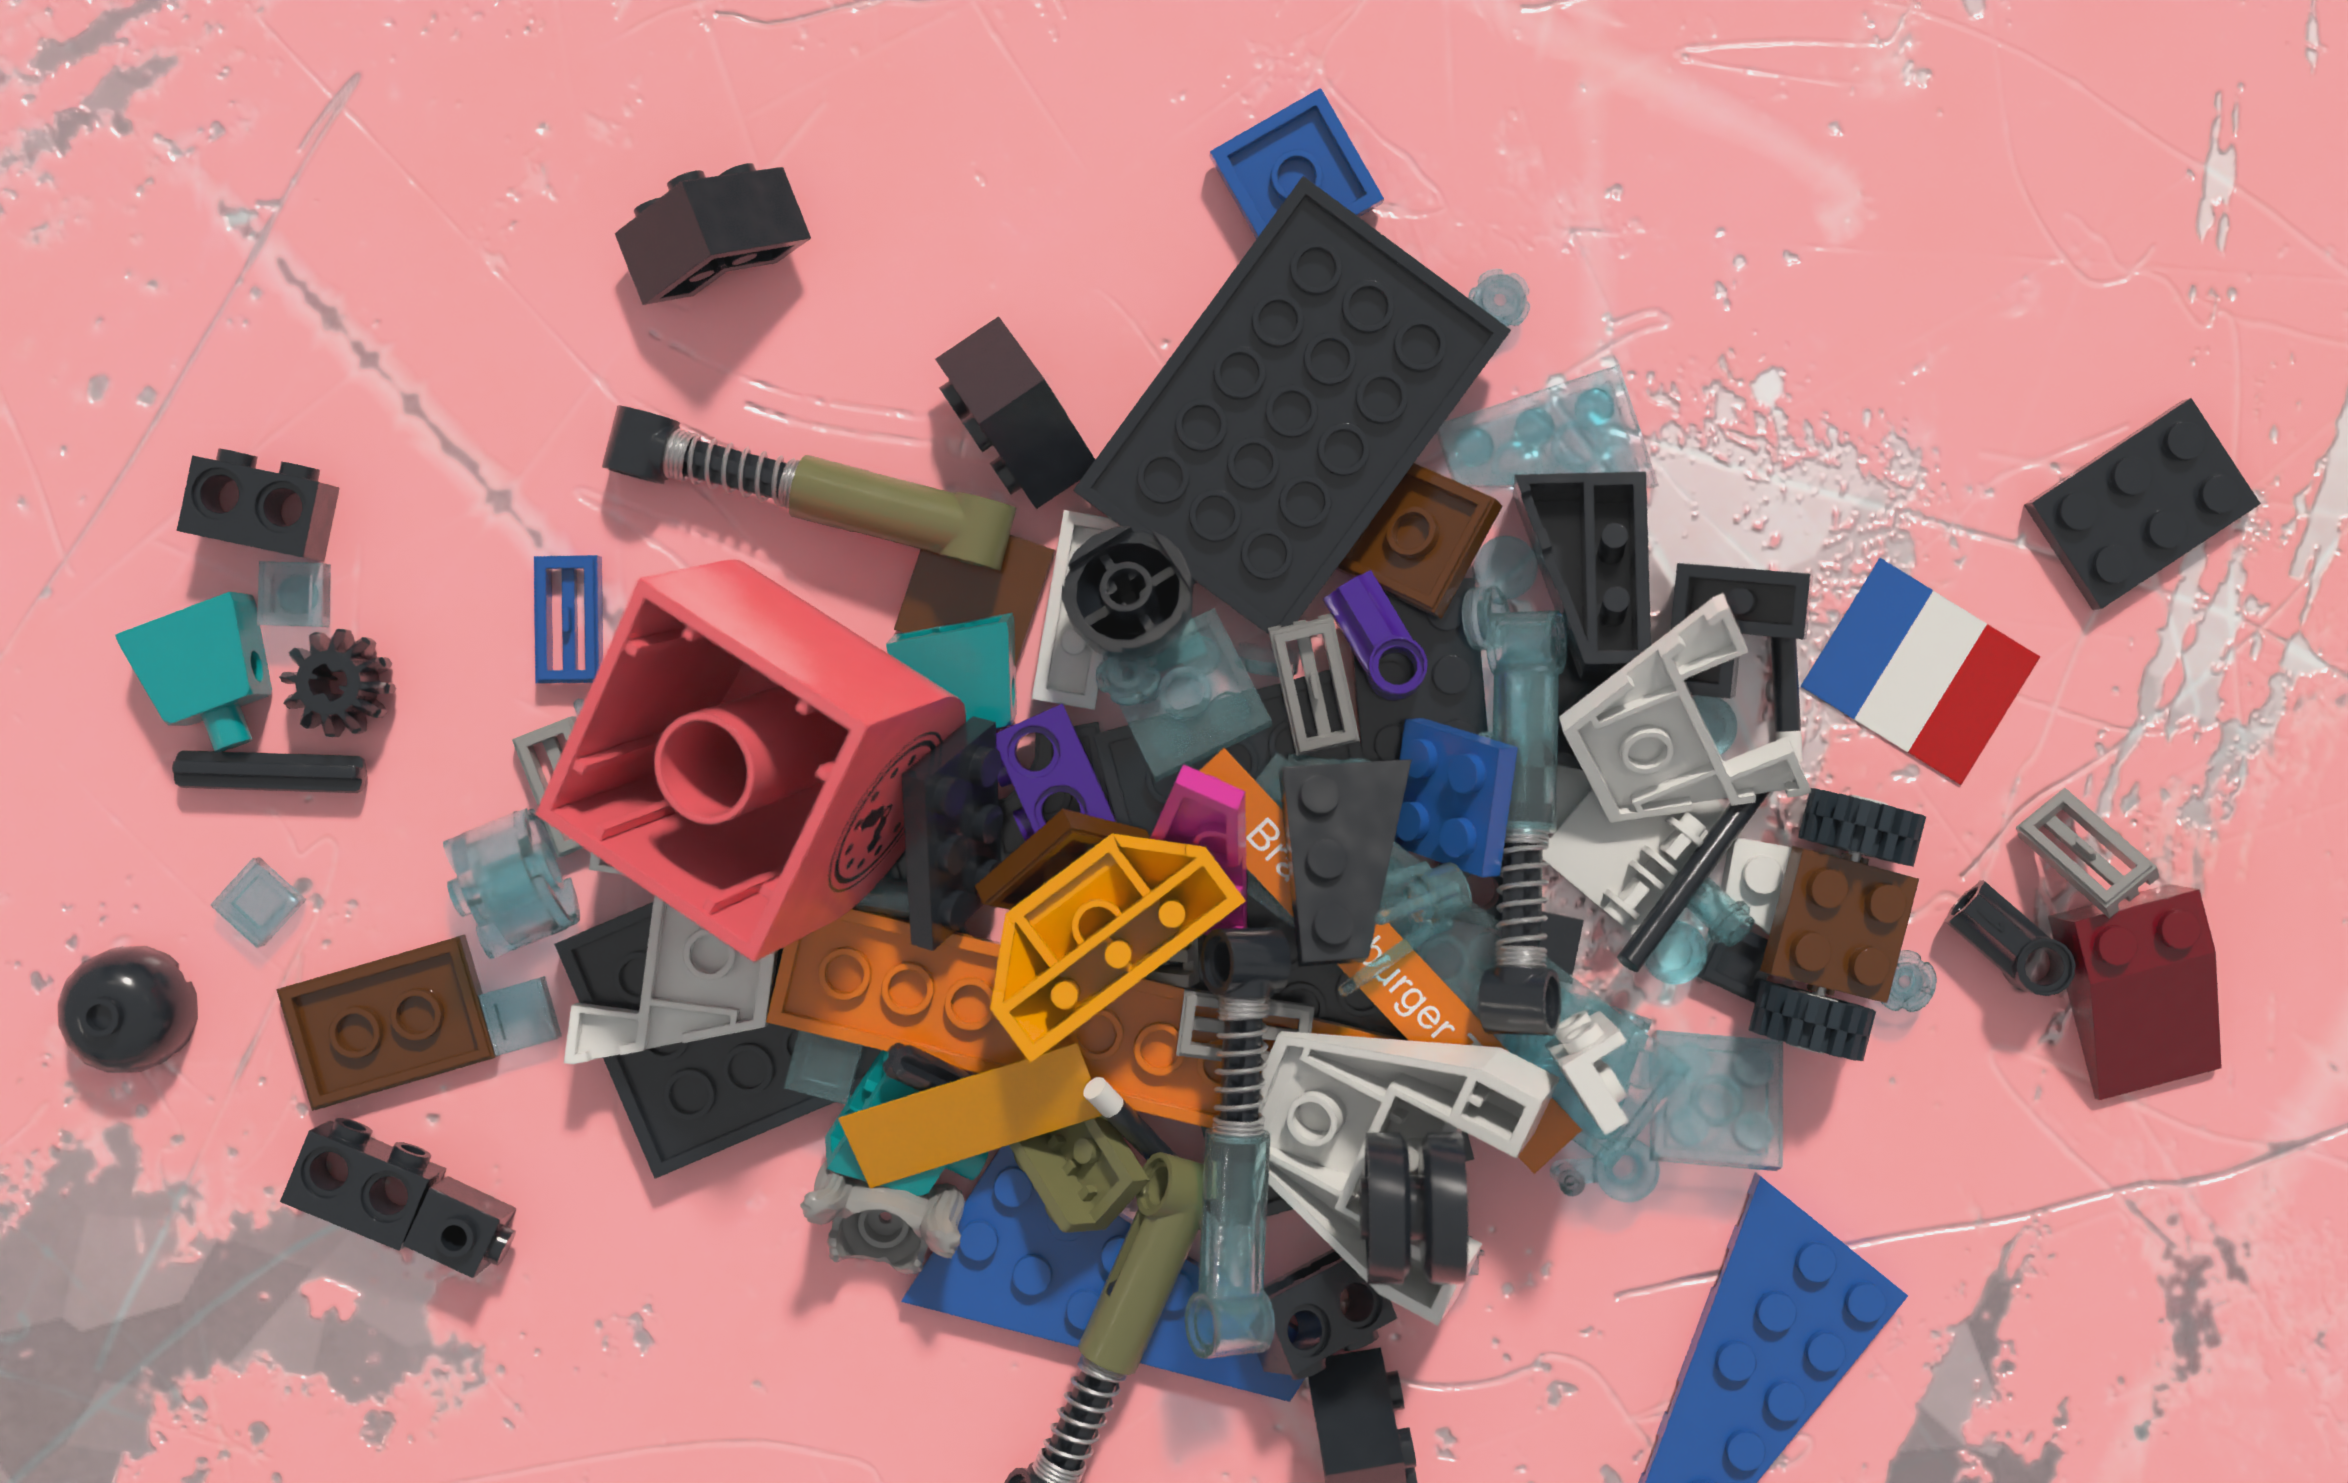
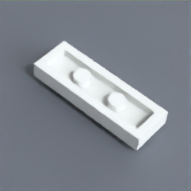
M1068 510L1063 512L1032 693L1033 700L1092 710L1096 709L1105 655L1095 652L1074 631L1061 597L1062 585L1063 587L1065 586V578L1070 570L1068 563L1073 553L1093 535L1119 526L1108 517Z

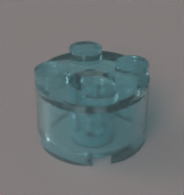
M526 807L519 811H513L443 841L447 860L457 875L456 878L447 881V889L451 901L461 917L473 915L477 923L478 939L485 954L491 960L564 931L580 921L579 902L572 879L569 877L563 880L556 861L558 857L544 821L535 815L536 811L533 808L528 810Z

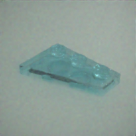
M1619 364L1444 421L1436 432L1451 479L1468 487H1513L1514 475L1641 471H1646L1647 488L1659 486Z

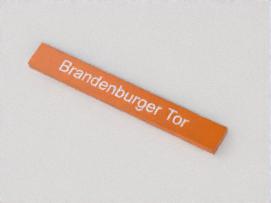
M1223 747L1199 771L1245 791L1246 868L1293 917L1282 809ZM1378 913L1369 958L1363 963L1337 964L1409 1041L1501 1047L1507 1050L1493 1034H1487L1484 1031L1481 1021L1380 913ZM1551 1097L1534 1135L1518 1155V1158L1535 1174L1577 1136L1582 1129Z

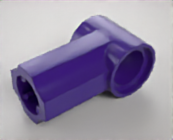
M1370 570L1354 577L1323 598L1322 601L1366 672L1369 685L1374 692L1387 700L1398 701L1413 695L1419 689L1427 673V658L1422 647L1410 636L1372 571ZM1390 653H1401L1407 656L1413 663L1414 677L1402 685L1387 682L1381 676L1378 669L1380 659Z

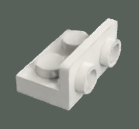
M1586 1011L1575 1013L1559 1023L1556 1034H1554L1555 1038L1544 1045L1586 1112L1602 1132L1607 1135L1628 1122L1627 1117L1618 1105V1102L1627 1098L1628 1095L1606 1062L1604 1063L1601 1058L1622 1046L1626 1039L1621 1031L1601 1011L1591 1016Z

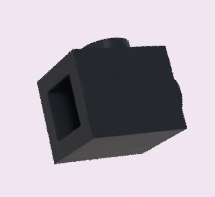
M447 1176L430 1187L403 1246L474 1278L491 1263L499 1266L505 1258L516 1235V1230L508 1226L517 1208Z

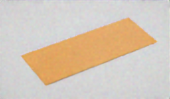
M1077 1042L1043 1053L1032 1063L1028 1059H1023L845 1115L838 1119L871 1189L1103 1115L1084 1097V1088L1091 1081V1077Z

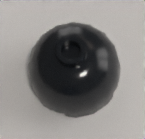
M1116 526L1095 534L1073 553L1068 563L1070 570L1065 578V586L1063 587L1062 585L1061 599L1074 631L1095 652L1115 660H1144L1164 652L1182 636L1192 616L1194 583L1184 555L1165 535L1153 530L1152 535L1144 531H1133L1131 526Z
M147 945L111 948L82 962L65 980L57 1001L58 1028L67 1048L88 1066L106 1073H135L151 1069L167 1061L190 1040L198 1019L197 992L192 981L186 982L183 973L175 966L179 963L170 954Z

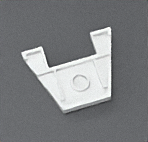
M1723 593L1706 602L1559 717L1563 733L1610 823L1691 812L1692 803L1728 798L1731 805L1734 806L1755 803V794L1785 790L1787 798L1811 793L1807 778L1788 736L1723 761L1684 680L1749 652Z
M591 853L589 870L622 874ZM654 895L639 1011L584 1003L571 1005L564 1063H584L593 1059L619 1054L625 1055L670 1044L686 1043L766 1027L769 1025L766 1020L773 995L779 950L753 962Z

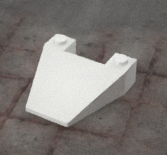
M1281 1031L1277 1035L1266 1061L1267 1067L1263 1069L1260 1075L1266 1081V1085L1259 1089V1094L1266 1101L1258 1108V1112L1265 1117L1263 1124L1265 1127L1263 1129L1264 1139L1257 1142L1256 1172L1368 1283L1365 1240L1360 1239L1359 1178L1364 1176L1366 1133L1400 1132L1408 1145L1410 1175H1418L1419 1146L1427 1132L1462 1133L1464 1131L1496 1149L1517 1158L1534 1135L1560 1078L1501 1047ZM1469 1236L1467 1276L1482 1246V1243ZM1411 1241L1410 1273L1404 1283L1372 1284L1370 1286L1381 1296L1438 1326L1458 1298L1464 1284H1429L1422 1273L1419 1241Z

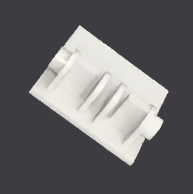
M1591 789L1547 840L1549 848L1543 850V860L1631 934H1634L1696 848L1703 844L1702 840L1708 834V831L1699 820L1688 812L1610 823L1595 792Z

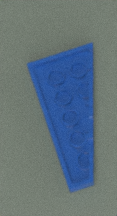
M1010 1146L1001 1147L965 1200L964 1211L958 1225V1231L961 1235L960 1245H958L952 1258L942 1257L932 1251L923 1265L922 1271L917 1274L901 1302L1078 1347L1133 1220L1121 1212L1106 1230L1069 1233L1061 1231L1057 1224L1048 1216L1045 1204L1027 1174L1017 1165ZM1187 1255L1140 1364L1287 1402L1292 1400L1305 1378L1293 1380L1291 1375L1264 1372L1236 1303V1299L1247 1293ZM1289 1321L1288 1337L1290 1342L1293 1343L1298 1334V1326Z
M1756 1172L1747 1192L1750 1196L1738 1226H1734L1727 1245L1729 1252L1717 1284L1711 1287L1677 1378L1679 1385L1668 1412H1664L1657 1431L1659 1438L1647 1470L1641 1473L1638 1483H1757L1908 1297L1905 1292Z

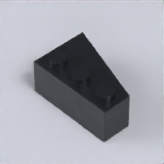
M1646 471L1514 475L1513 498L1581 680H1607L1651 646Z

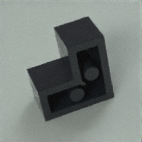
M753 163L732 167L722 172L719 176L706 177L704 171L695 170L671 179L667 183L669 189L667 193L637 206L633 210L635 218L614 233L642 305L694 296L726 272L775 264L811 239L784 168L756 170Z
M999 316L935 358L949 380L939 387L940 391L981 452L983 453L994 446L1000 456L990 462V465L1010 495L1022 488L1037 510L1082 479L1095 461L1094 456L1045 378Z
M1677 563L1670 630L1710 599L1723 593L1741 634L1807 639L1814 575ZM1739 657L1684 679L1691 694L1728 699L1735 697Z
M1381 1347L1326 1357L1327 1367L1308 1377L1325 1483H1418L1415 1467H1417L1410 1427L1397 1429L1394 1411L1405 1409L1398 1370L1386 1372Z

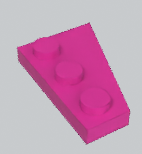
M1183 764L1150 839L1206 847L1246 900L1205 931L1204 935H1207L1213 929L1248 928L1245 791Z

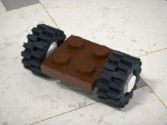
M1811 788L1798 838L1848 851V853L1842 852L1839 858L1792 846L1760 971L1807 983L1806 989L1810 991L1761 980L1748 1028L1749 1031L1767 1036V1038L1786 1042L1788 1045L1821 1054L1826 1053L1831 1056L1843 1057L1854 1061H1864L1876 1011L1841 999L1828 997L1825 994L1834 996L1835 991L1883 1003L1888 1002L1919 878L1869 866V859L1863 858L1861 855L1914 867L1927 816L1895 808L1887 803L1851 794L1849 796Z

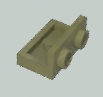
M1104 1116L1009 1145L1014 1153L1017 1165L1027 1174L1044 1202L1048 1216L1065 1233L1106 1230L1150 1181L1123 1136Z

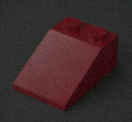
M2168 884L2141 891L2130 902L2127 899L2121 901L2118 904L2119 911L2110 918L2094 904L2048 916L2053 939L2067 946L2073 954L2076 964L2075 976L2066 989L2094 1097L2097 1100L2222 1069L2216 950L2200 889Z

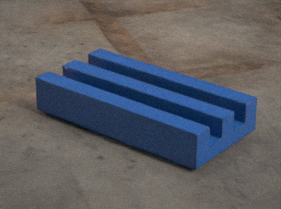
M598 555L533 556L535 683H593L604 659L602 557ZM552 569H561L563 670H553ZM577 569H584L585 670H578Z

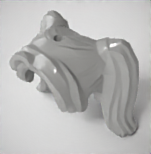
M825 1160L817 1173L814 1190L805 1194L804 1201L800 1203L803 1216L808 1222L823 1225L832 1221V1228L828 1233L826 1243L829 1247L830 1259L837 1263L849 1258L870 1259L875 1262H886L896 1271L906 1275L917 1274L923 1269L922 1263L928 1247L931 1251L942 1257L952 1258L958 1245H960L961 1235L958 1231V1225L964 1211L965 1200L962 1191L950 1183L933 1185L929 1193L922 1196H916L905 1190L891 1189L884 1186L870 1189L866 1181L838 1174L827 1169V1160ZM887 1212L892 1218L884 1220L881 1217V1213Z

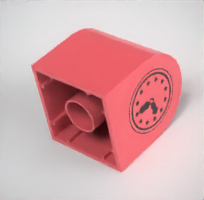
M722 560L642 577L637 581L535 815L755 962L839 919L869 894L887 874L906 849L901 774L966 722V711L963 702L958 697L741 560Z

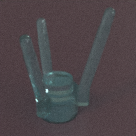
M1422 861L1404 869L1387 871L1384 886L1409 883L1410 885L1403 888L1404 901L1376 913L1374 916L1375 923L1377 925H1384L1410 915L1415 922H1425V924L1341 984L1338 989L1340 995H1350L1432 936L1453 928L1452 917L1471 909L1472 895L1469 884L1455 863L1448 862L1432 869L1427 861Z

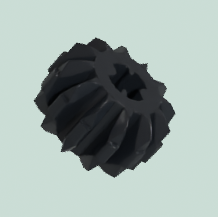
M338 628L331 639L323 632L310 634V651L303 648H293L288 652L292 661L299 666L297 672H283L279 678L285 684L296 685L297 692L289 695L283 704L288 709L304 708L300 719V725L304 728L314 729L322 724L326 737H340L345 727L353 734H361L367 731L368 722L366 715L373 718H383L387 714L385 706L376 698L378 694H394L397 689L395 684L380 681L379 674L388 671L392 666V662L388 657L372 658L376 648V641L372 638L362 637L355 642L351 630ZM333 672H343L346 675L347 686H339V689L344 691L343 694H333L331 692L330 680H338L333 675Z

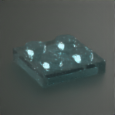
M1215 608L1190 619L1182 636L1160 654L1144 660H1115L1109 658L1099 663L1100 670L1156 782L1180 771L1183 764L1189 767L1219 752L1223 747L1228 748L1272 726V720Z
M1656 1030L1651 1038L1649 1161L1778 1171L1783 1168V1041Z

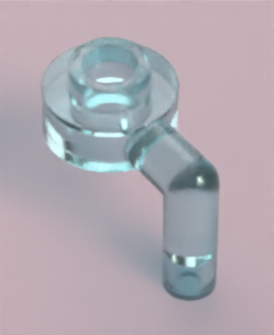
M1617 1135L1605 1140L1597 1148L1593 1158L1557 1160L1551 1165L1549 1173L1553 1182L1567 1196H1577L1583 1192L1585 1184L1597 1183L1612 1199L1630 1203L1642 1200L1654 1190L1659 1180L1660 1166L1653 1150L1642 1140L1630 1135ZM1623 1155L1631 1156L1634 1162L1631 1173L1624 1177L1614 1175L1612 1169L1614 1161Z

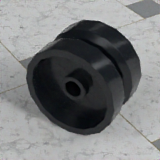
M1400 1132L1366 1133L1364 1176L1359 1178L1360 1239L1365 1240L1368 1285L1404 1283L1410 1273L1411 1241H1419L1422 1273L1429 1284H1465L1468 1266V1195L1465 1148L1461 1132H1427L1419 1146L1418 1175H1410L1408 1145Z

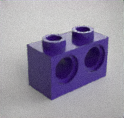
M1064 704L1055 706L996 733L997 750L1001 755L998 782L1001 788L1013 784L1023 807L1012 812L1025 841L1047 823L1043 814V806L1046 799L1055 792H1066L1074 796L1080 805V813L1116 822ZM1031 733L1045 735L1051 741L1054 749L1051 763L1040 771H1032L1025 768L1017 757L1019 742L1023 737Z

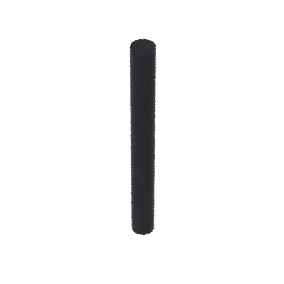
M1770 792L1755 794V803L1734 806L1730 803L1702 840L1703 844L1696 848L1618 954L1617 959L1623 966L1633 972H1639Z

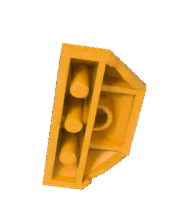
M1110 834L1005 913L990 1010L1029 1062L1032 1063L1246 900L1206 847Z

